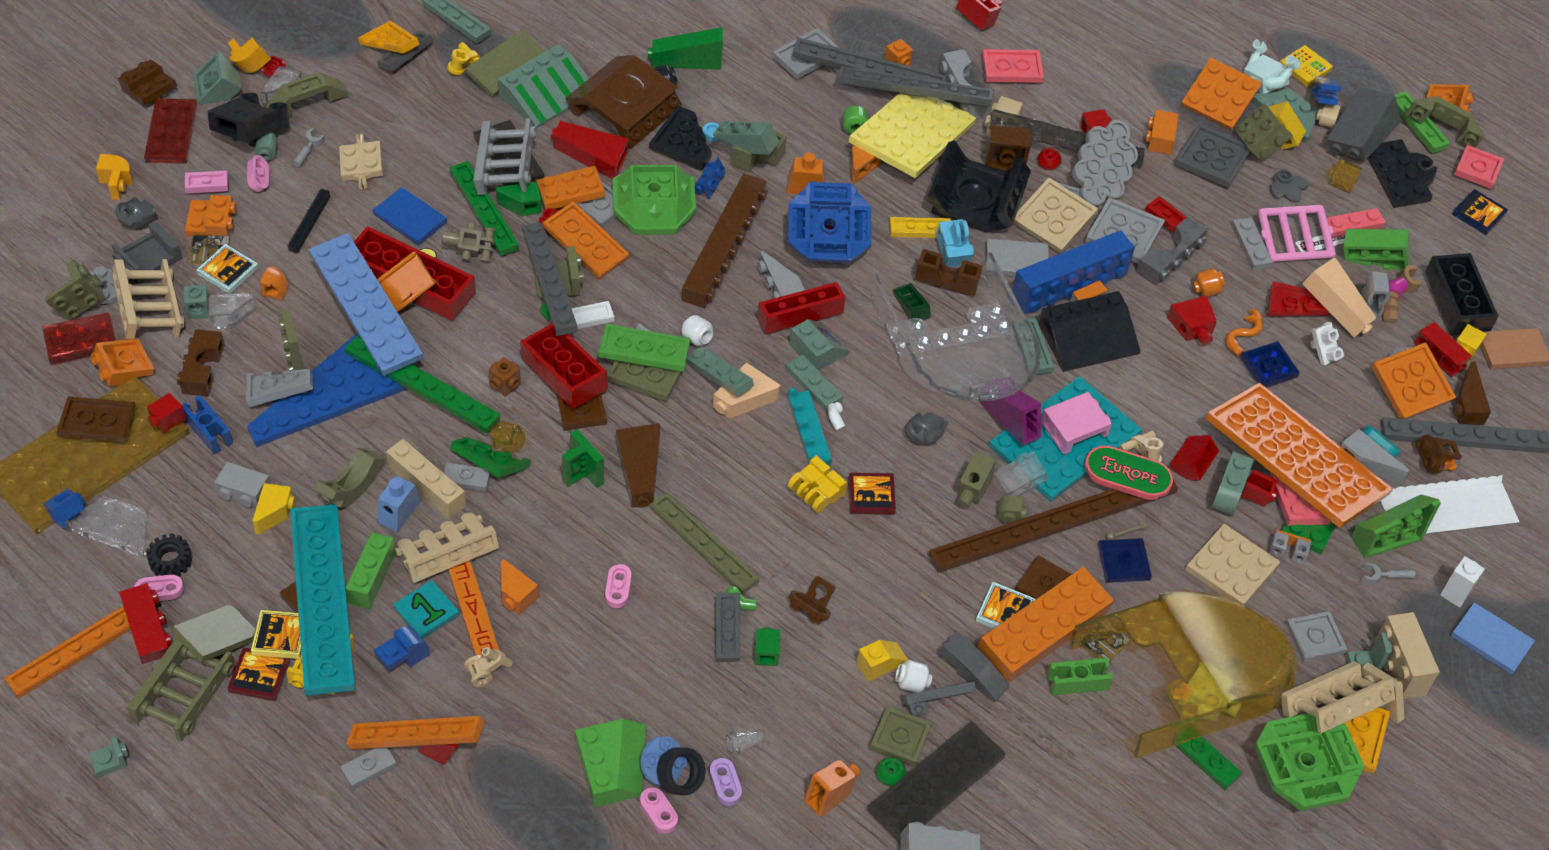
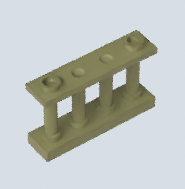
M176 637L128 704L127 710L130 719L138 723L144 716L150 715L173 725L177 740L182 742L186 734L189 735L192 732L195 721L226 676L229 677L232 674L235 664L232 653L227 651L221 660L213 657L201 662L215 668L208 679L180 667L185 658L190 657L197 661L199 660ZM177 676L202 688L195 698H192L167 687L166 684L171 677ZM163 695L188 708L179 718L153 706L156 698Z

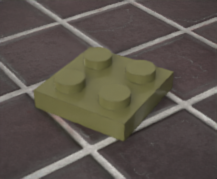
M887 706L871 742L870 750L888 757H895L901 762L915 767L930 732L932 722Z

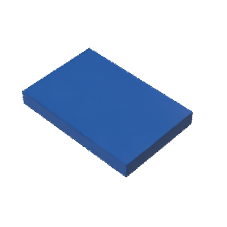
M403 187L373 209V215L418 246L447 223L446 216Z

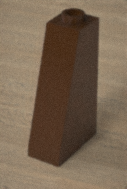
M660 423L616 430V446L631 508L645 507L654 502L660 445Z

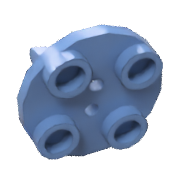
M669 736L654 737L646 744L642 751L641 764L639 766L642 768L646 779L652 784L660 785L657 777L659 756L661 758L662 754L671 748L681 747L677 741ZM683 756L678 757L673 764L672 775L674 781L679 778L683 768L687 765V759Z

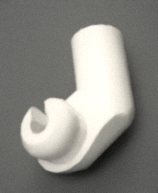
M841 403L829 404L827 407L828 415L835 431L845 428L846 426L840 416V413L843 411Z

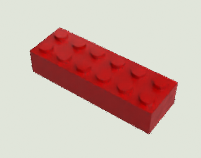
M369 226L353 241L376 279L409 254L416 252L431 277L436 280V283L412 302L453 321L476 293L475 276Z

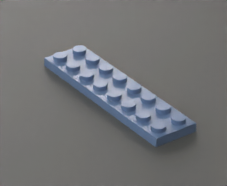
M348 233L309 249L310 256L383 376L423 359V353Z

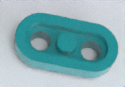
M1367 424L1362 430L1363 433L1387 450L1394 458L1402 452L1399 447L1371 425Z

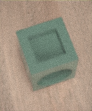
M206 285L184 286V305L188 319L210 318V299Z

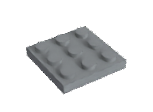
M1109 197L1087 234L1085 242L1089 243L1122 230L1135 246L1131 261L1139 264L1140 258L1151 249L1165 220Z

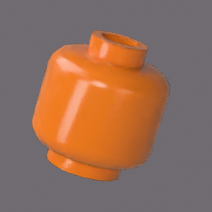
M1210 268L1197 273L1192 284L1196 294L1200 293L1201 296L1207 295V297L1222 292L1225 281L1221 271Z

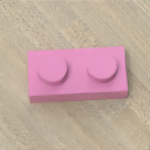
M227 170L185 173L186 194L228 191Z

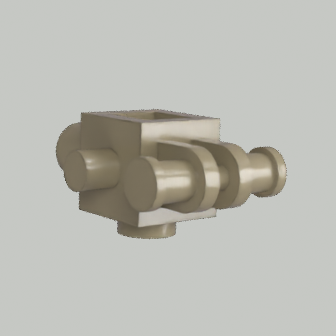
M468 223L467 228L461 227L459 234L448 231L443 232L442 243L457 246L456 253L462 254V260L470 261L471 256H477L478 252H482L480 262L490 263V253H493L494 250L491 245L495 244L493 239L495 229L485 228V237H482V231L475 230L476 224Z

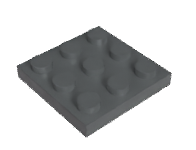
M1199 123L1176 158L1174 165L1229 188L1251 151L1244 142Z

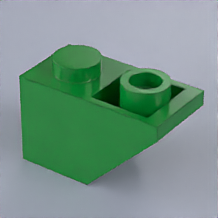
M537 182L528 183L526 192H522L520 184L496 187L497 205L520 216L542 213L541 197Z

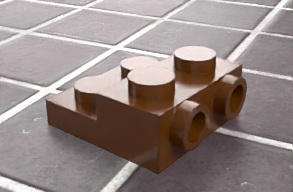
M151 59L139 63L133 70L123 72L118 78L122 91L142 105L150 103L177 87L176 81L165 74L162 66Z

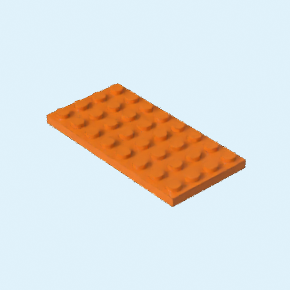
M1261 383L1252 386L1211 410L1205 418L1339 528L1389 496L1393 490L1392 487Z

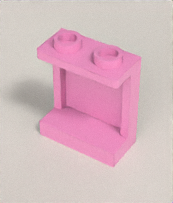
M1089 392L1044 409L1041 424L1063 455L1071 452L1074 443L1099 433L1103 437L1108 436L1112 425L1109 416L1104 414L1097 400L1093 399Z

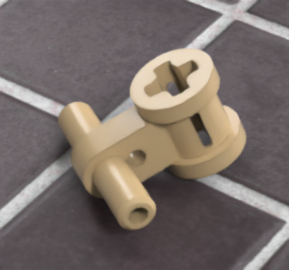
M1154 431L1143 435H1135L1131 437L1130 441L1119 445L1121 450L1129 451L1134 448L1144 457L1159 462L1162 461L1160 451L1163 449V442L1156 438Z
M484 647L482 655L472 656L465 661L464 668L467 672H470L472 685L474 687H482L493 679L491 672L501 665L510 668L513 661L507 658L500 650Z

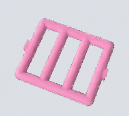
M1323 205L1261 208L1258 210L1262 228L1260 236L1265 241L1267 251L1273 262L1335 257L1336 252L1331 237L1333 229L1332 226L1328 225ZM1317 213L1326 250L1315 251L1306 214ZM1298 214L1307 252L1295 251L1287 215ZM1278 215L1287 253L1276 254L1267 216Z

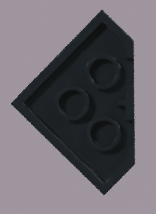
M678 105L649 142L650 149L700 170L704 169L712 157V151L706 143V137L698 124L696 113Z

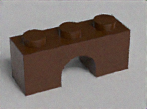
M926 249L922 250L917 263L915 280L975 296L983 265L963 260L961 267L950 268L943 263V254Z
M195 329L193 337H190L188 342V354H185L183 357L182 372H179L177 376V384L180 385L182 394L209 397L214 378L211 366L203 364L206 362H220L225 346L222 332Z

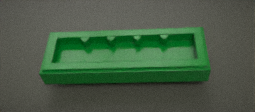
M1189 724L1171 740L1172 744L1224 790L1229 788L1242 774L1236 766Z

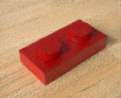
M1160 196L1147 204L1145 212L1164 219L1163 226L1172 233H1175L1176 226L1187 218Z

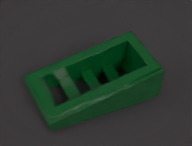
M912 283L893 289L894 296L913 324L931 317L929 303Z

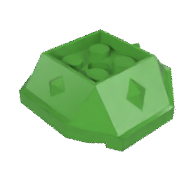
M631 165L622 174L613 178L614 215L627 225L634 235L677 234L682 229V226L696 214L694 177L687 175L677 165Z
M1310 714L1268 721L1254 746L1272 790L1300 811L1347 802L1365 767L1346 724H1341L1323 733H1319L1316 717Z

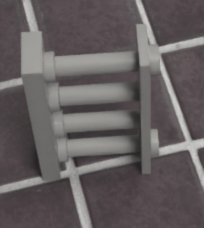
M526 118L525 129L496 131V129H493L491 121L482 122L473 180L478 195L486 194L487 186H490L492 183L519 182L522 192L527 191V184L531 182L529 169L533 139L537 137L536 127L532 126L530 118ZM524 137L523 144L494 145V141H497V139ZM522 152L521 159H491L495 153ZM519 167V174L489 175V171H492L493 168Z

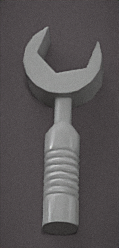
M311 128L306 132L308 145L302 148L293 161L294 166L300 167L311 151V146L316 147L324 143V134L319 138L312 137L316 134L315 128Z
M1366 563L1363 569L1371 571L1372 577L1363 575L1361 581L1365 584L1373 585L1378 582L1380 576H1387L1388 578H1415L1416 573L1415 570H1388L1387 572H1381L1377 565Z

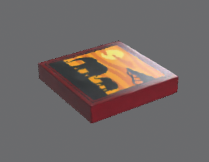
M849 473L850 514L895 515L894 473Z
M243 647L228 685V692L276 702L291 661L290 658L252 655L250 648Z

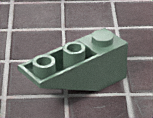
M723 121L713 133L714 137L752 154L770 155L779 143L772 124L768 122Z

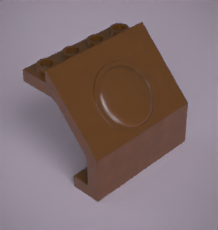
M636 55L616 56L565 98L574 115H580L590 107L612 123L621 137L629 138L628 148H632L666 119L677 105H682L675 92L679 87Z

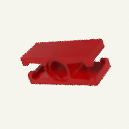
M1433 322L1419 331L1418 334L1421 337L1416 338L1414 344L1418 346L1426 342L1439 367L1452 378L1467 368L1466 362L1471 360L1472 355L1437 323Z

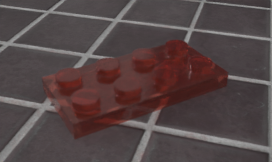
M155 99L144 155L145 163L187 164L197 110L196 99Z

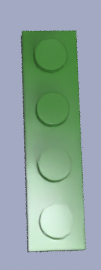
M1408 92L1395 94L1400 116L1431 153L1447 149L1450 142L1429 117L1421 123L1405 115L1414 102Z

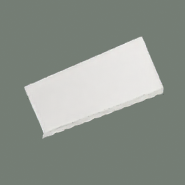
M1503 475L1498 477L1490 476L1488 478L1480 477L1478 479L1471 478L1468 480L1462 479L1457 482L1449 481L1447 483L1439 482L1437 484L1429 483L1427 485L1419 484L1417 486L1393 488L1389 496L1381 500L1384 510L1387 511L1420 494L1439 499L1441 504L1426 533L1519 522L1502 484Z

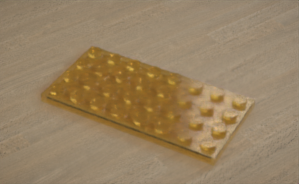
M137 377L127 380L99 398L135 402L136 410L126 443L57 437V425L0 462V497L36 535L54 524L44 506L45 502L64 490L69 489L74 493L78 492L86 503L190 434L189 428L183 422L164 434L158 427H152L147 419L149 416L147 406L158 400V398Z

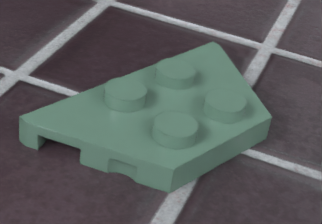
M1291 89L1276 90L1266 94L1257 93L1251 102L1257 107H1260L1262 104L1271 106L1288 101L1306 130L1302 141L1304 143L1307 142L1317 117L1318 109Z

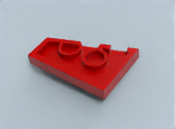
M1273 281L1267 316L1331 315L1308 289Z

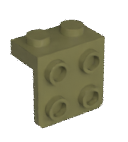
M1262 104L1236 128V132L1249 150L1262 162L1293 137L1292 133L1279 122L1266 104Z
M575 246L567 247V261L556 262L567 296L580 295V284L584 283L583 271H579L578 268L581 267V257L576 255ZM534 269L537 295L539 298H544Z
M73 259L66 263L72 280L45 297L46 303L68 320L74 319L105 298L100 278L96 274L92 275L85 265H79Z

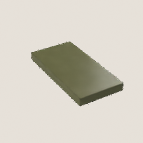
M521 29L466 67L465 72L493 98L498 94V78L544 53L545 50Z

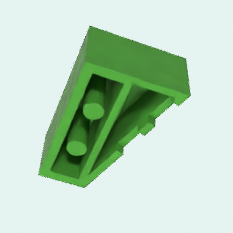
M1346 229L1344 240L1345 261L1366 266L1374 264L1383 266V270L1389 271L1391 268L1403 272L1410 265L1411 259L1409 230Z

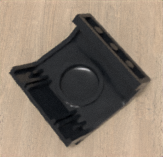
M955 140L949 141L928 194L929 201L933 204L931 213L944 218H950L952 221L966 220L969 227L985 233L1012 227L1031 170L1023 157L1015 158L1012 168L1006 171L972 161L965 156Z

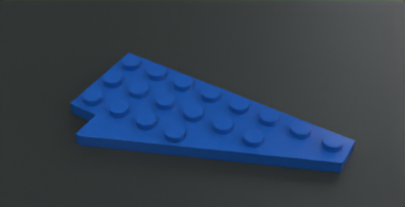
M356 333L311 371L313 374L312 390L291 395L284 399H278L247 425V429L255 446L259 447L408 389L345 354V347L358 335Z

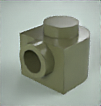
M1010 495L1001 497L999 500L998 518L1006 524L1024 519L1026 506H1022L1023 497Z

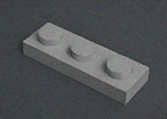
M1252 217L1233 220L1231 226L1252 271L1271 268L1273 261Z

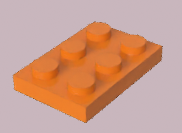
M596 166L585 167L536 180L545 209L565 207L572 201L577 204L606 197Z

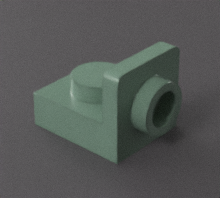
M116 736L111 737L113 744L89 752L97 778L127 767L124 760L128 756L124 742L118 743Z

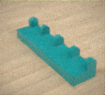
M796 388L789 389L788 402L808 464L817 455L827 465H831L832 458L809 390L797 392Z

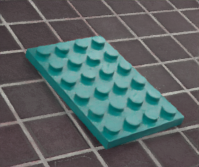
M1081 376L1041 404V419L1044 409L1089 392L1092 398L1097 400L1104 414L1108 415L1112 425L1108 436L1103 437L1099 433L1074 443L1071 452L1063 455L1041 424L1042 437L1028 444L1022 445L1006 429L990 440L988 445L1050 502L1088 475V472L1086 473L1085 460L1092 449L1099 446H1111L1119 449V445L1130 441L1131 437L1142 433V429Z

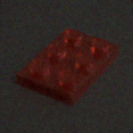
M109 312L42 326L50 365L89 357L94 352L96 343L115 341Z

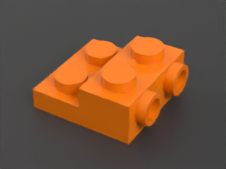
M1430 84L1426 98L1438 96L1470 113V106L1468 104L1473 103V93H1470L1469 85Z
M211 195L210 200H191L185 226L186 237H193L194 235L229 236V231L233 230L234 227L232 215L236 214L237 210L236 202L233 201L232 196Z
M138 338L96 343L94 352L91 354L92 364L99 367L101 381H106L108 386L130 384L131 378L153 375L154 367Z

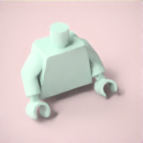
M1256 39L1253 42L1255 53L1251 54L1244 69V74L1262 82L1258 90L1261 94H1266L1288 85L1289 78L1292 75L1291 71L1297 70L1300 67V61L1293 55H1290L1286 59L1288 64L1286 66L1265 55L1259 56L1267 50V46L1264 41L1260 45V41Z

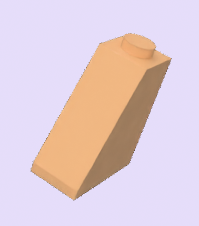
M746 363L739 370L753 379L754 386L738 397L721 387L714 393L713 408L728 418L736 417L777 401L780 396L781 385Z

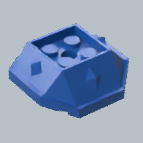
M810 182L788 205V246L809 262L851 263L871 247V206L851 183ZM831 225L834 229L828 230L824 226Z

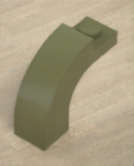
M356 448L344 472L334 480L318 481L315 490L322 493V498L340 508L348 506L369 488L378 475L385 458L368 448Z

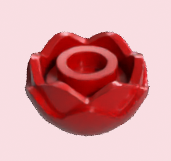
M271 56V60L261 67V70L269 78H279L284 74L286 64L282 58Z
M1045 148L1037 156L1038 165L1045 170L1057 169L1062 162L1060 153L1053 148Z

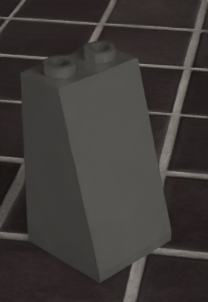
M1359 87L1327 137L1330 152L1350 156L1353 159L1366 160L1402 121L1395 95Z

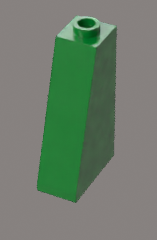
M723 28L652 40V48H648V59L652 60V68L667 64L670 68L721 70Z

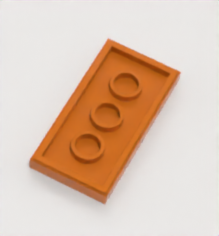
M574 201L549 217L542 224V227L566 249L567 247L575 246L576 255H580L581 263L598 280L630 257V254Z

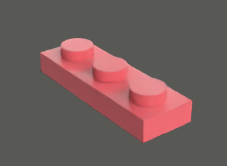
M1378 208L1327 217L1328 225L1332 226L1333 229L1331 237L1345 235L1346 229L1384 228L1386 224Z

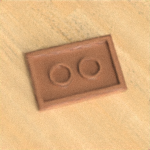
M1538 328L1484 332L1487 335L1481 344V348L1490 369L1549 365V353Z

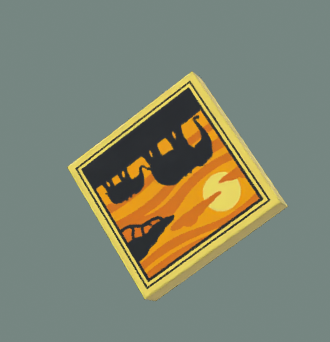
M261 610L251 648L252 655L300 659L301 641L298 613Z

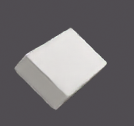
M609 301L572 308L578 329L614 322V314Z

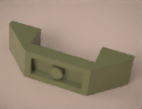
M318 72L281 85L265 107L269 108V105L275 102L286 103L288 116H291V103L323 92L329 102L348 96V92L340 80Z
M1438 96L1415 100L1405 113V115L1421 123L1430 115L1460 130L1457 141L1474 148L1485 136L1471 113Z

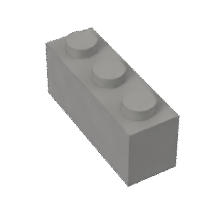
M920 822L908 823L900 833L901 850H980V834H974L968 830H949L944 826L931 827L925 826Z

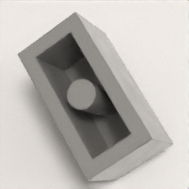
M226 462L214 482L217 496L224 500H232L245 507L253 508L257 507L264 483L270 484L269 475L230 462Z

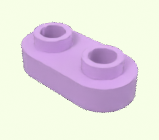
M725 758L714 760L710 766V778L717 799L725 806L736 805L741 799L742 788L734 765ZM718 772H725L726 774L720 776ZM732 793L733 796L727 797L725 794Z

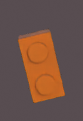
M1155 109L1154 116L1149 117L1147 128L1151 129L1147 131L1145 142H1149L1148 151L1171 155L1175 143L1179 114Z

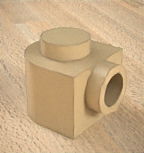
M1325 104L1323 109L1319 108L1316 120H1319L1318 125L1333 129L1341 106Z

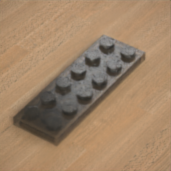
M971 721L868 805L867 811L901 844L900 833L908 823L920 822L924 825L927 824L1002 761L1006 753Z

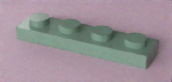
M423 0L424 7L476 44L491 34V29L451 0Z
M702 346L687 356L686 361L689 366L737 397L754 386L752 378Z

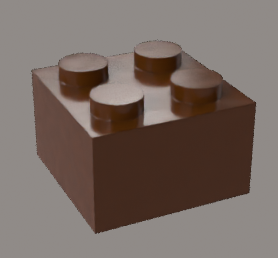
M991 125L985 165L1006 171L1012 168L1015 158L1023 157L1027 164L1031 147V129Z

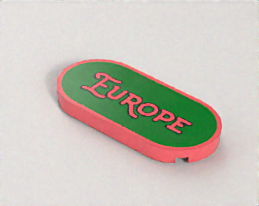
M1096 447L1088 453L1085 460L1086 473L1088 472L1090 478L1095 483L1144 499L1155 500L1163 495H1167L1173 483L1172 473L1163 463L1115 447Z

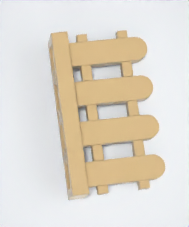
M465 513L461 517L462 522L454 525L451 521L443 522L440 525L441 531L433 533L431 530H423L419 533V539L413 542L408 538L399 540L397 543L398 548L395 549L397 556L403 555L405 558L403 561L404 566L408 569L410 579L415 583L498 549L499 545L495 529L492 525L484 528L481 524L483 520L480 515L475 516L473 513ZM466 529L469 534L463 536L460 531ZM446 538L448 543L441 545L439 540ZM424 546L427 551L420 554L417 549Z

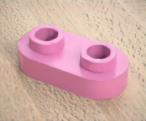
M254 155L247 163L248 186L257 192H262L269 185V165L260 155Z
M614 565L608 572L605 601L612 608L624 607L629 599L632 574L630 568L626 565Z
M176 575L145 577L138 580L134 585L136 587L148 583L150 591L155 589L158 601L176 599L184 591L182 580Z
M657 788L645 789L640 796L641 809L656 831L662 834L673 832L678 824L676 811L661 790ZM655 797L656 800L650 801L648 798ZM668 816L669 819L663 820L661 817Z

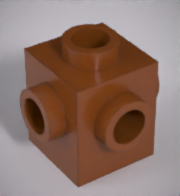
M505 357L493 363L489 369L490 386L503 396H508L521 385L519 366Z

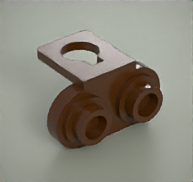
M1424 435L1416 442V448L1429 473L1439 474L1442 472L1445 466L1444 457L1456 460L1462 458L1456 443L1452 440ZM1448 445L1449 447H1451L1454 453H1451L1447 449H1444V446Z
M816 576L807 594L796 590L791 591L789 595L790 606L797 611L805 610L810 614L809 619L811 621L821 624L822 621H827L831 615L826 606L836 587L822 577ZM821 584L826 587L827 594L818 600L815 598L817 595L815 589L817 585Z

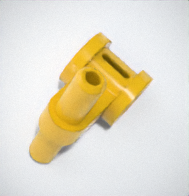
M464 42L459 44V49L452 51V61L447 66L448 71L454 75H463L465 67L480 58L475 50H471Z

